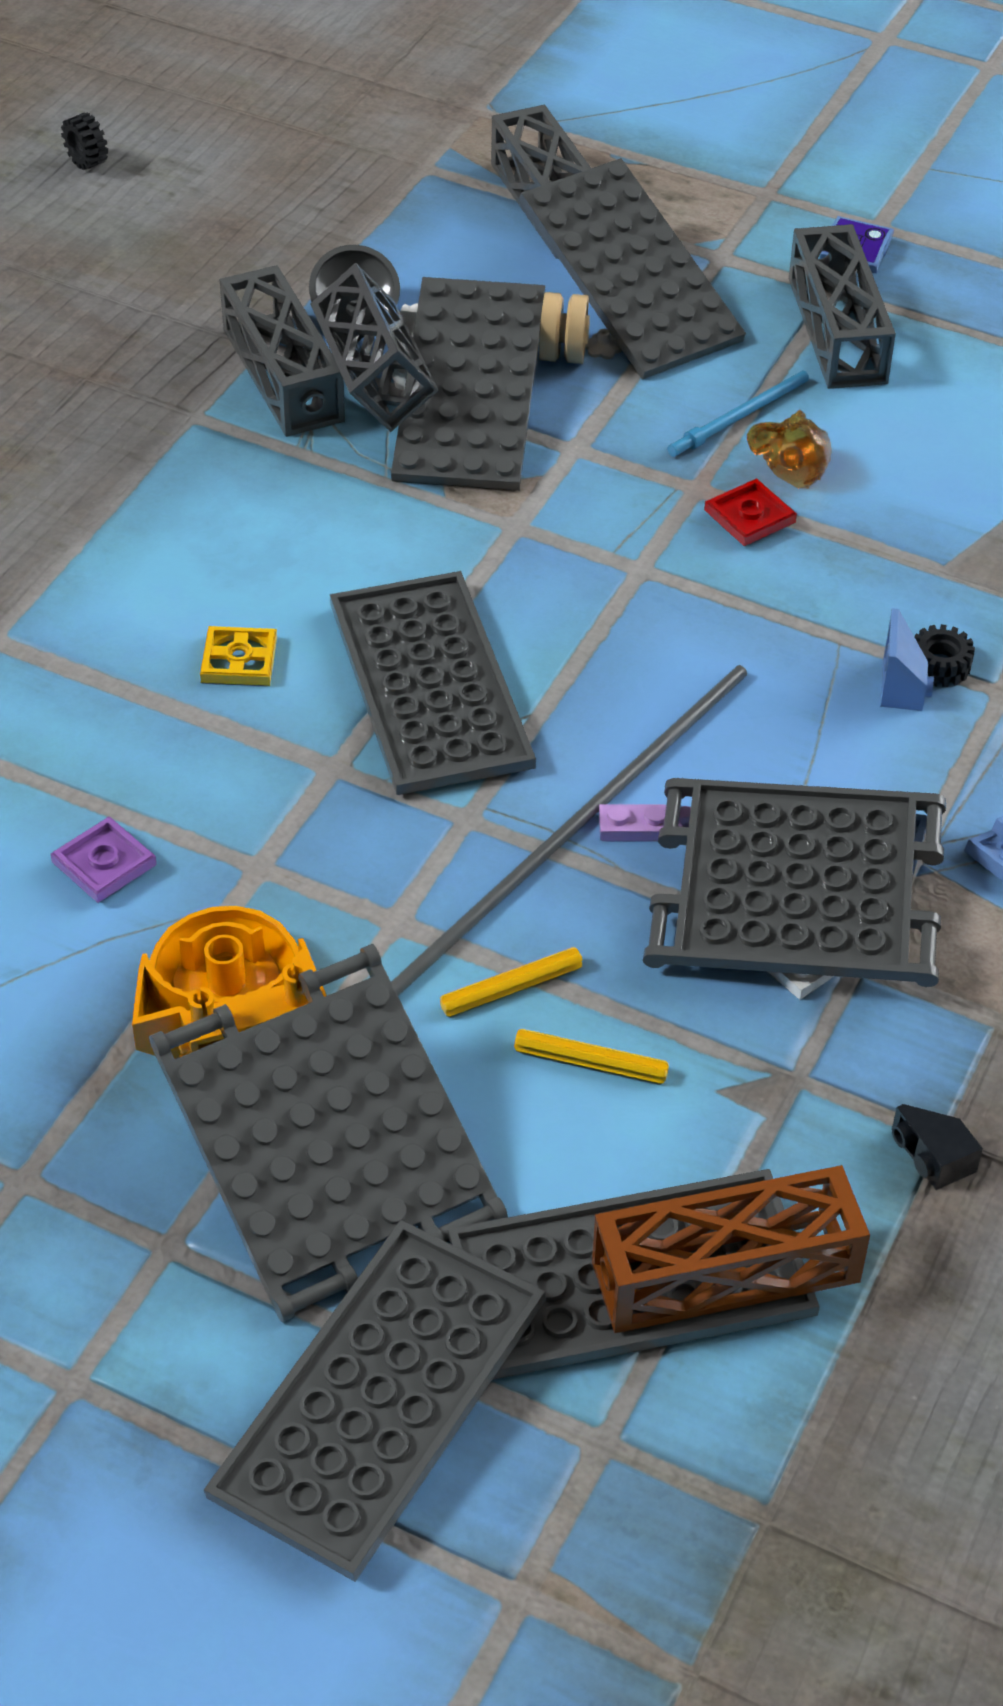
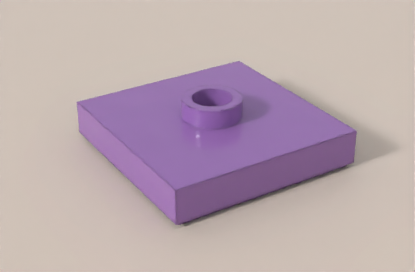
M110 816L50 853L52 863L97 903L157 865L156 856Z

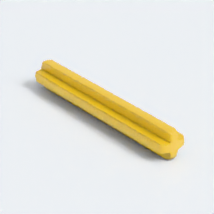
M571 947L444 994L440 997V1005L444 1014L447 1017H451L580 969L583 959L578 949Z
M519 1029L514 1042L515 1050L518 1052L659 1084L665 1082L669 1070V1063L665 1060L527 1029Z

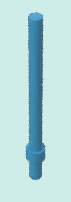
M802 370L701 428L694 427L684 433L683 438L668 445V453L675 457L689 448L692 450L703 445L710 436L808 382V373Z

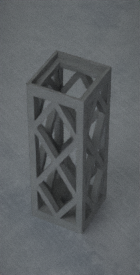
M545 104L492 115L491 165L554 257L559 259L519 202L521 192L591 169V167ZM517 125L514 135L508 126ZM524 126L538 131V147L521 141ZM558 146L563 158L556 155ZM505 150H510L512 157H507ZM539 161H541V162L544 164L545 167H543V166H541V165H539V164H536V163H534V162H539ZM511 167H516L514 175ZM528 174H529V176L532 178V180H533L534 182H530V179H529V177H528Z
M853 224L795 228L788 279L827 388L888 384L896 333ZM822 251L829 252L826 257L818 259ZM856 269H857V274H858L859 287L857 286V281H856V274H855ZM825 290L832 294L829 300L826 296ZM839 299L846 303L842 312L835 308ZM851 311H853L856 321L849 317ZM874 318H876L877 328L874 327ZM821 322L823 323L825 341H824V338H823V331H822V324H821ZM850 341L864 351L855 369L839 358L841 342ZM871 358L875 370L863 371Z
M357 263L353 264L310 303L349 393L390 432L439 391L395 301ZM352 300H358L355 311L346 309L348 303ZM376 336V340H375V343H374L372 355L370 356V352H371V349H372L374 337ZM362 338H364V339H363V343H362V347L360 348L358 342H359ZM385 344H387L389 350L383 355ZM394 368L404 369L411 374L405 397L388 395ZM383 371L378 387L375 378ZM387 405L397 407L390 413Z
M278 265L219 279L223 330L284 435L288 437L345 422L343 377L333 354ZM246 288L242 301H240L235 291ZM255 289L273 297V314L265 315L249 307ZM290 310H291L292 316H293V318H294V321H295V324H296L297 329H295L294 324H293V321H292V319H291ZM261 334L272 339L269 348ZM280 343L286 345L283 356L276 354ZM293 352H295L302 365L291 361ZM318 358H320L323 368L320 367ZM265 369H267V371H268V374H269V377H270V380H271V383H272V386H273V390H272V387H271V384H270V381H269V378H268V376H267V373H266V370H265ZM313 397L311 404L306 405V402Z

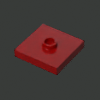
M757 478L705 501L704 510L743 546L796 523L797 513Z

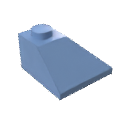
M892 608L883 657L880 707L922 711L925 697H932L934 677L928 676V661L900 610Z

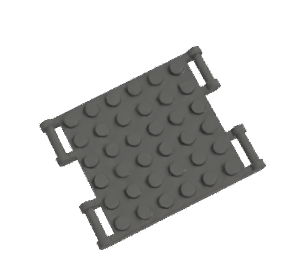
M671 778L666 781L664 794L667 797L664 826L659 831L658 843L668 849L676 848L679 845H686L681 894H655L650 899L649 909L652 913L649 945L644 949L643 963L646 966L660 968L667 964L911 981L923 987H932L938 984L939 969L935 966L937 932L941 929V916L932 911L911 910L913 860H922L927 865H938L944 860V847L941 845L942 814L946 811V798L936 793ZM685 796L692 797L689 827H678L681 801ZM916 810L924 811L927 814L926 842L914 841ZM671 912L678 913L675 945L664 946L667 915ZM910 928L918 929L921 932L920 963H908Z
M374 944L361 948L359 954L313 972L310 969L298 975L299 982L309 1003L249 1029L238 1032L233 1015L225 1004L213 1009L214 1014L164 1034L162 1031H159L149 1036L155 1056L271 1304L282 1323L294 1318L295 1312L342 1290L348 1293L358 1277L353 1267L349 1264L347 1257L385 1241L400 1220L413 1226H418L419 1229L445 1242H449L448 1228L508 1217L506 1208L502 1200L497 1197L382 965L380 954ZM364 968L367 969L371 978L328 996H323L320 990L321 986ZM220 1029L224 1039L174 1059L171 1053L172 1048ZM477 1198H480L484 1206L439 1228L433 1221V1218ZM330 1265L333 1266L336 1275L289 1297L284 1293L282 1287Z

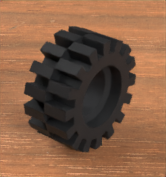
M84 112L62 122L61 130L63 133L61 135L65 139L64 147L68 148V156H72V162L77 164L79 169L85 170L107 160L108 148L105 147L107 140L103 138V135H105L104 131H100V124L98 121L95 122L93 115L90 116V113Z
M941 624L940 629H936L935 625H930L928 631L922 628L919 634L916 633L914 636L928 661V676L934 677L933 686L935 687L937 682H942V687H949V682L956 686L960 683V679L965 681L971 671L975 652L973 640L971 638L967 639L968 634L964 631L958 634V628L954 626L951 630H946L947 625ZM933 654H944L949 656V658H942Z

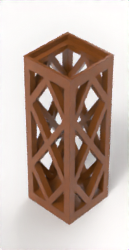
M840 1165L595 1214L592 1264L615 1334L860 1283L870 1233L844 1168ZM823 1184L822 1190L810 1188L811 1186ZM776 1196L798 1202L768 1219L754 1217ZM731 1203L719 1209L718 1211L703 1209L706 1207ZM839 1214L846 1228L844 1231H841L836 1218ZM669 1218L691 1224L664 1240L647 1238ZM804 1229L801 1233L794 1231V1230ZM710 1230H716L715 1232L706 1233ZM823 1230L824 1235L816 1236ZM749 1240L736 1253L708 1258L722 1245ZM764 1243H765V1244H768V1245H771V1246L761 1247ZM798 1257L810 1259L789 1279L768 1274ZM643 1262L633 1272L631 1271L629 1264ZM688 1280L702 1281L682 1301L661 1296ZM741 1287L753 1289L749 1291L730 1294ZM633 1310L646 1311L642 1313L633 1314Z

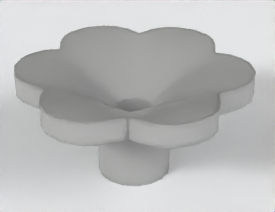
M600 329L598 333L588 339V344L585 347L588 350V354L594 358L611 359L615 354L622 352L608 329Z

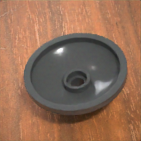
M344 245L334 248L318 260L311 272L309 280L311 302L353 264L357 263L395 301L396 305L398 304L400 296L398 274L392 263L383 254L370 247ZM358 300L349 302L346 309L355 311Z

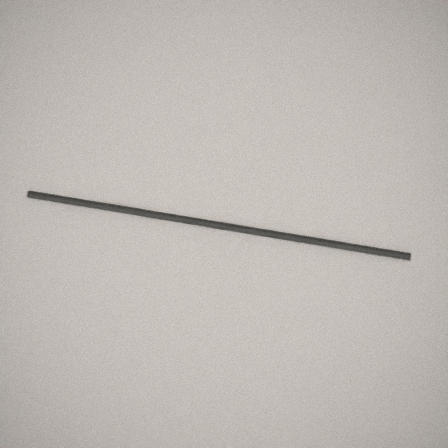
M737 665L393 979L391 983L397 995L399 996L594 817L599 812V804H608L747 676V670L743 666Z

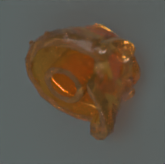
M798 410L781 423L762 422L753 425L748 431L747 442L750 450L756 456L763 454V458L767 461V465L772 472L796 488L808 489L818 480H821L831 461L832 447L828 433L818 427L811 419H807L806 414L801 410Z

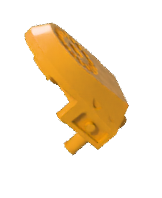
M240 906L210 907L188 914L168 927L156 943L150 960L147 953L142 954L132 1020L136 1050L155 1056L149 1040L150 1035L159 1031L165 1034L214 1014L213 1009L225 1004L233 1015L238 1032L308 1004L309 1002L302 990L298 975L310 969L313 972L317 970L304 939H298L297 945L295 939L281 922L260 910ZM321 986L320 990L325 997L327 996L324 987ZM220 1029L172 1048L171 1053L174 1059H177L224 1039Z

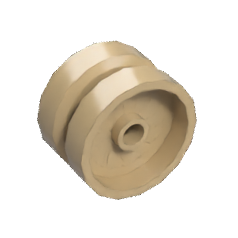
M545 292L540 326V361L556 362L560 355L561 343H565L564 357L567 363L583 364L590 327L588 295L572 294L569 298L567 313H564V299L561 293Z

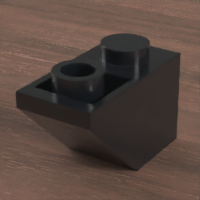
M906 1104L896 1107L891 1129L893 1138L899 1147L906 1149L914 1160L918 1173L923 1178H927L935 1190L977 1172L983 1148L960 1118Z

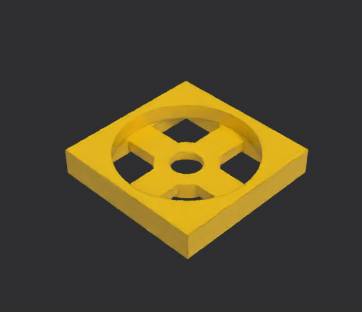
M208 626L200 672L201 683L270 686L277 643V629ZM230 640H234L233 642L229 643L227 646H219V645H221V644L224 643V642H227V641H230ZM248 640L255 641L263 647H252ZM237 650H242L246 653L242 657L232 655ZM227 659L230 662L229 669H216L211 665L210 660ZM250 660L265 661L264 667L260 670H244V664Z

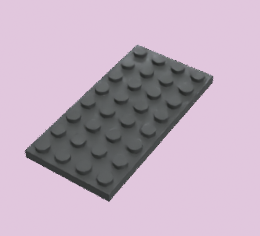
M622 158L521 192L519 202L581 292L589 296L590 305L641 379L648 378L744 340L746 332Z
M422 277L413 339L439 391L398 426L391 470L392 481L520 491L540 339L545 285ZM408 372L403 397L406 396L411 374H409Z
M461 571L330 594V605L396 795L536 768L535 754Z
M770 1169L448 1228L449 1243L544 1290L546 1293L545 1303L492 1380L818 1316L820 1306L815 1292L615 1334L592 1264L595 1214L773 1179ZM776 1196L754 1217L768 1219L783 1211L784 1207L780 1197ZM731 1203L706 1207L703 1209L718 1211L719 1209ZM669 1218L647 1238L664 1240L691 1224ZM710 1230L706 1233L715 1232L716 1230ZM749 1240L722 1245L708 1258L736 1253ZM764 1243L761 1247H766V1246H771V1245H768V1244H765V1243ZM798 1257L768 1274L789 1279L804 1265L803 1259ZM643 1262L629 1264L631 1271L633 1272ZM688 1280L661 1296L682 1301L702 1281ZM741 1287L730 1294L749 1291L753 1289ZM633 1310V1314L646 1312V1311Z
M400 1220L204 1488L206 1498L356 1582L545 1303V1291Z

